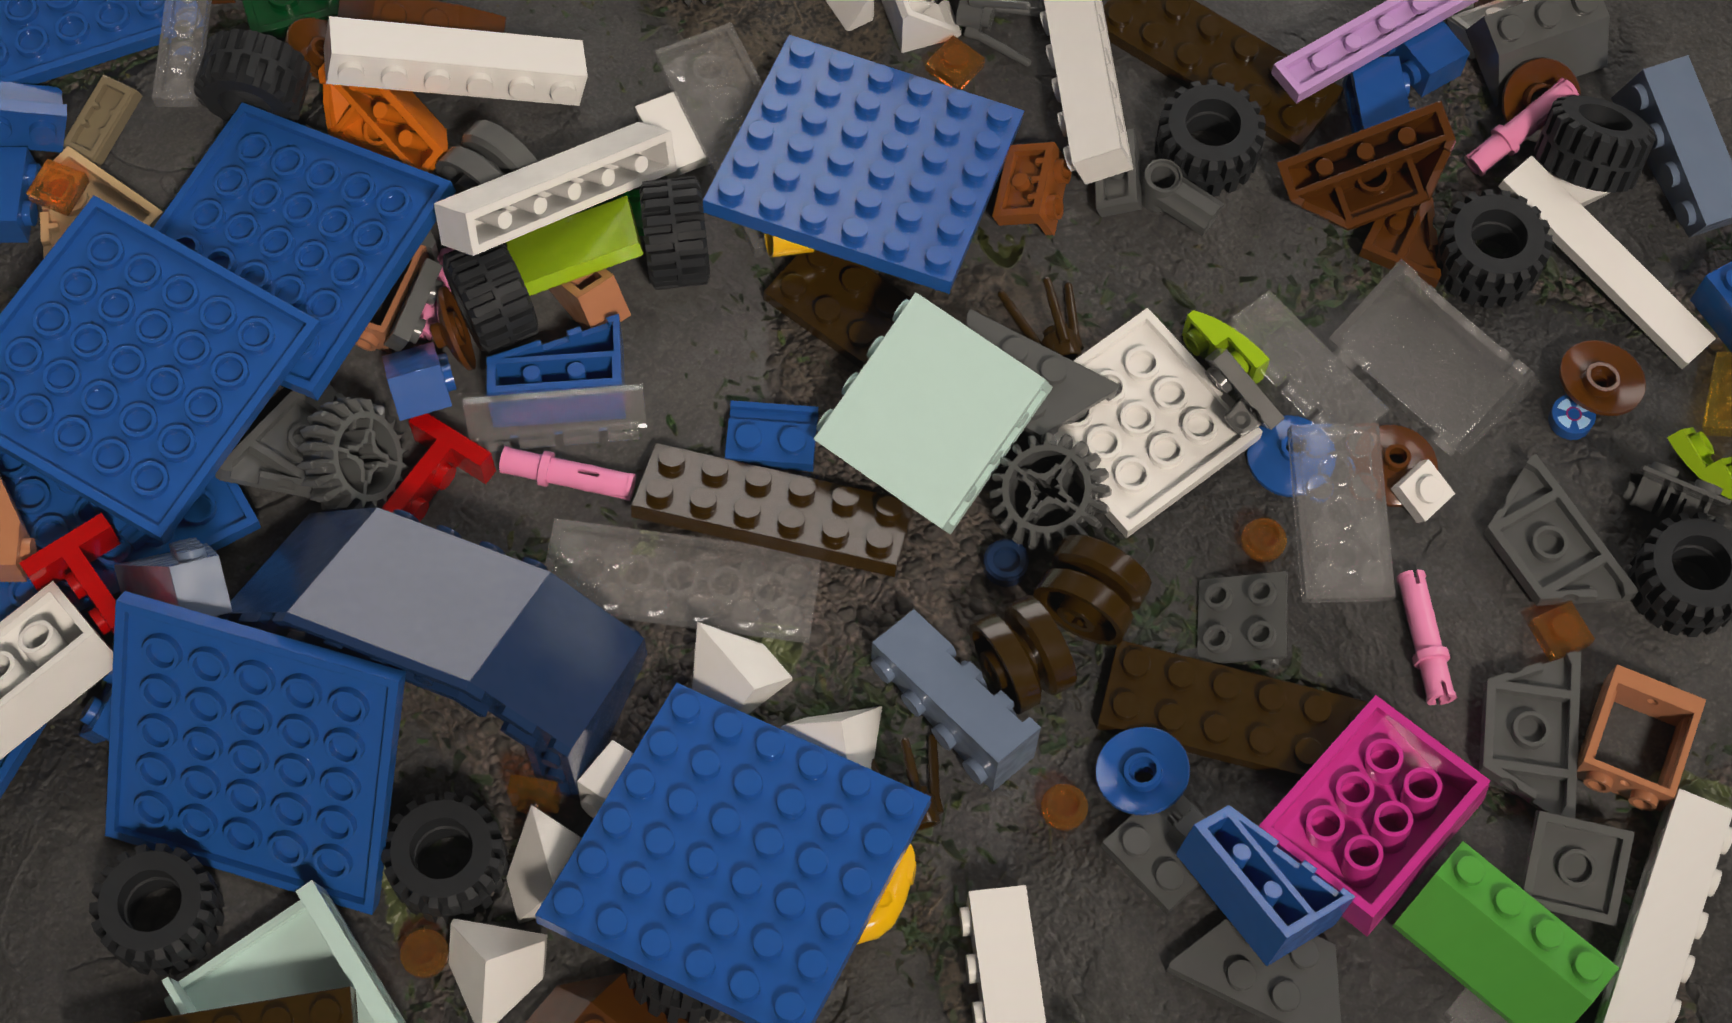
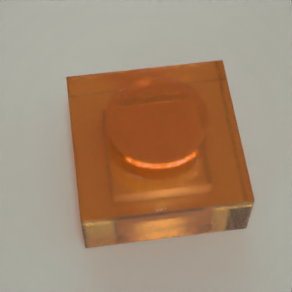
M953 35L927 60L926 71L945 85L962 90L984 68L985 58Z
M47 159L26 194L32 203L69 216L90 181L85 172Z
M1572 601L1533 618L1528 624L1550 662L1564 658L1567 653L1585 649L1591 646L1595 640Z
M515 774L510 776L507 794L512 806H516L519 812L528 815L531 805L543 813L545 811L559 812L562 794L557 781Z

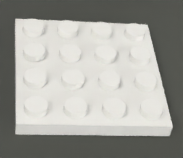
M1146 308L1074 360V362L1119 384L1118 393L1115 398L1110 401L1106 399L1088 409L1084 417L1072 424L1061 426L1058 432L1054 434L1057 445L1064 434H1068L1073 439V447L1080 441H1084L1089 447L1087 455L1091 453L1099 455L1101 462L1097 468H1106L1109 473V478L1100 484L1108 485L1112 489V495L1098 500L1103 501L1109 506V512L1105 515L1124 537L1128 538L1261 438L1263 431L1258 427L1241 437L1230 427L1223 416L1234 405L1235 401L1228 393L1221 392L1205 374L1206 370L1161 321ZM1078 468L1072 477L1084 491V478L1081 470Z

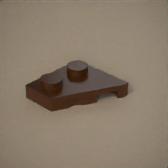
M1431 197L1430 201L1376 220L1363 244L1359 257L1436 288L1441 277V268H1438L1436 260L1438 239L1437 230L1433 226V219L1435 217L1433 198Z

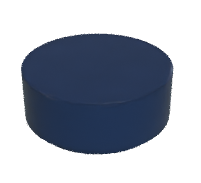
M1003 539L994 542L988 547L984 555L983 569L986 577L992 583L1002 587H1011L1017 585L1025 578L1029 566V556L1021 544H1017L1013 540Z

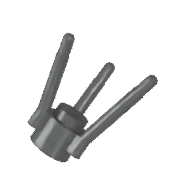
M960 0L956 15V25L966 27L964 37L976 39L1028 67L1031 65L1029 58L983 33L981 30L983 27L991 28L995 12L1040 17V12L1045 11V9L1031 7V4L1027 1Z

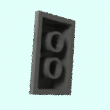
M1529 0L1486 15L1465 30L1495 107L1502 105V93L1509 76L1517 67L1529 60L1550 58L1560 61L1574 73L1576 78L1602 69L1608 64L1610 15L1604 0Z

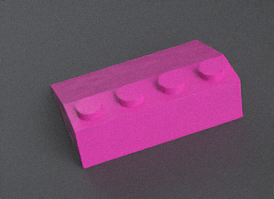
M1375 695L1263 820L1259 827L1277 839L1279 843L1276 847L1300 864L1306 860L1316 867L1317 870L1314 874L1340 892L1342 888H1345L1355 895V899L1341 917L1365 936H1368L1483 803L1491 780Z

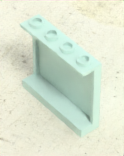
M915 292L910 300L905 299L898 306L892 318L894 324L885 337L879 336L873 342L867 353L869 360L860 373L855 372L848 378L842 388L844 396L835 409H829L823 414L817 424L816 430L818 433L814 440L951 535L999 466L1000 458L1006 456L1053 387L1039 374Z
M313 880L295 891L300 898L298 902L180 981L170 977L162 980L169 993V996L164 1001L173 1016L351 986L356 989L358 1023H406L329 894Z

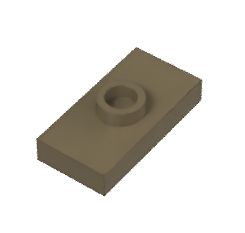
M103 74L65 137L63 148L71 147L101 168L143 96L137 90Z

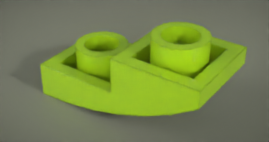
M1195 310L1187 314L1182 336L1185 345L1191 353L1196 356L1200 355L1204 359L1216 348L1227 349L1256 384L1264 379L1270 359L1252 341L1236 329L1212 316Z
M1694 427L1681 429L1667 437L1676 453L1701 480L1722 488L1721 495L1732 500V457L1722 458L1714 462L1711 458L1714 454L1712 444L1703 432L1697 433Z

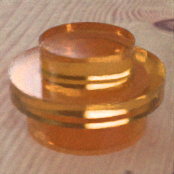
M1259 518L1245 526L1241 536V544L1245 553L1252 559L1260 562H1270L1282 555L1287 544V537L1284 529L1277 521L1270 518Z
M1055 785L1048 789L1042 798V816L1046 823L1054 829L1061 831L1073 830L1080 826L1087 816V799L1084 793L1073 785Z
M417 930L411 933L401 946V963L406 971L415 977H433L440 973L448 962V944L444 937L434 930Z

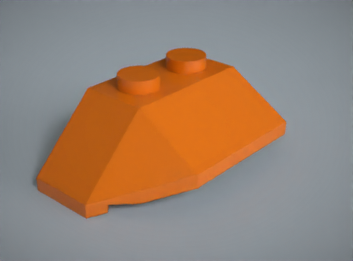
M325 62L318 70L319 82L323 84V106L327 130L330 136L428 173L434 171L437 162L448 151L447 129L412 91L326 84Z

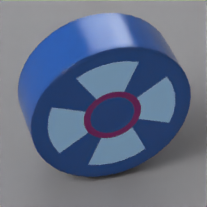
M1568 395L1558 398L1548 415V422L1553 432L1567 440H1578L1585 437L1596 420L1595 413L1582 408Z

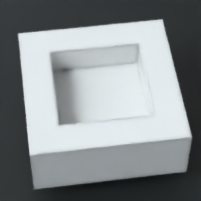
M1429 459L1419 461L1390 488L1416 523L1426 522L1455 495V492Z

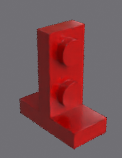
M428 413L410 418L408 422L414 440L428 448V451L384 504L382 509L392 513L395 509L406 511L415 516L420 522L428 511L429 502L438 490H445L451 484L457 467L482 483L487 484L496 472L491 452Z
M101 512L19 564L38 592L52 581L57 584L65 579L79 600L87 595L95 608L88 611V614L100 632L105 635L112 631L114 634L116 600L90 563L121 543L112 526Z

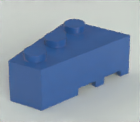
M619 313L606 317L607 323L584 331L580 327L568 330L566 337L542 345L541 341L538 340L487 357V397L493 425L626 416L624 345Z
M1228 805L1194 824L1176 855L1267 967L1333 927L1356 896L1345 888H1342L1340 892L1314 874L1317 870L1316 867L1306 860L1302 864L1276 847L1279 843L1277 839Z

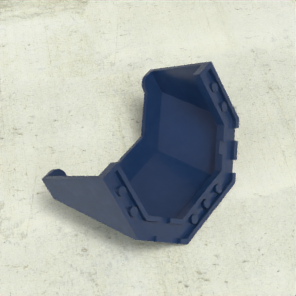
M378 507L309 513L230 601L233 612L218 615V618L406 671L405 682L452 699L479 717H486L487 712L492 713L504 721L500 731L525 746L538 785L580 801L577 781L605 749L647 657L645 639L637 630L620 622L548 571V568L541 562L528 557H523L521 561L505 555L501 548L489 542L480 541L477 545L462 539L458 532L443 525H437L436 528L419 523V520L412 514L399 509H395L393 513Z

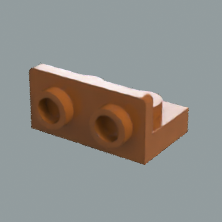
M1055 142L1010 146L1004 163L992 215L999 226L1038 224L1046 236L1055 235L1058 220L1062 218L1064 212L1063 196L1065 187L1070 182L1072 174L1067 166L1064 155Z

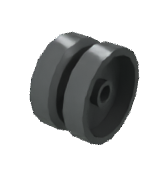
M477 120L463 134L460 140L462 147H451L437 162L435 168L439 177L452 182L456 190L454 195L536 163L538 160L523 143L498 124L488 120Z

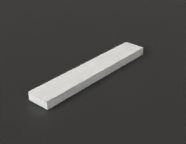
M1532 155L1500 183L1498 187L1501 190L1510 191V197L1518 199L1521 195L1528 199L1527 206L1530 208L1538 207L1542 212L1539 219L1547 220L1550 225L1547 234L1552 235L1553 242L1681 369L1686 367L1716 339Z

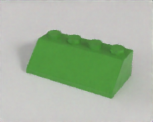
M1464 841L1461 842L1392 925L1394 929L1508 1023H1575L1619 970V967Z

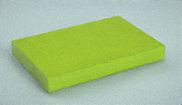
M627 196L563 218L506 242L507 249L519 270L529 296L643 255L632 206Z

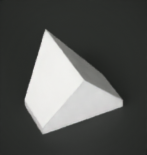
M881 0L901 53L954 40L962 35L960 27L956 25V17L950 2L947 0H943L939 4L934 3L935 0Z
M697 622L692 690L749 714L792 681V676L764 644Z
M882 706L806 717L785 724L781 729L871 769L872 759L875 757Z
M533 805L530 806L506 876L519 924L536 919L535 914L582 839Z
M453 918L450 925L448 963L474 1023H498L543 979L546 965L547 934Z

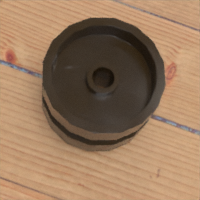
M1070 535L1063 538L1053 556V568L1044 572L1034 590L1033 597L1044 606L1054 622L1064 630L1097 644L1113 646L1121 643L1132 624L1134 617L1132 611L1140 609L1150 591L1152 582L1148 573L1135 559L1102 540L1086 535Z
M1025 595L1005 607L1004 619L996 614H989L970 624L969 635L971 644L986 678L996 694L1002 690L1014 702L1015 706L1012 709L1016 714H1021L1040 704L1042 690L1050 695H1057L1076 684V667L1069 647L1049 612L1032 595Z

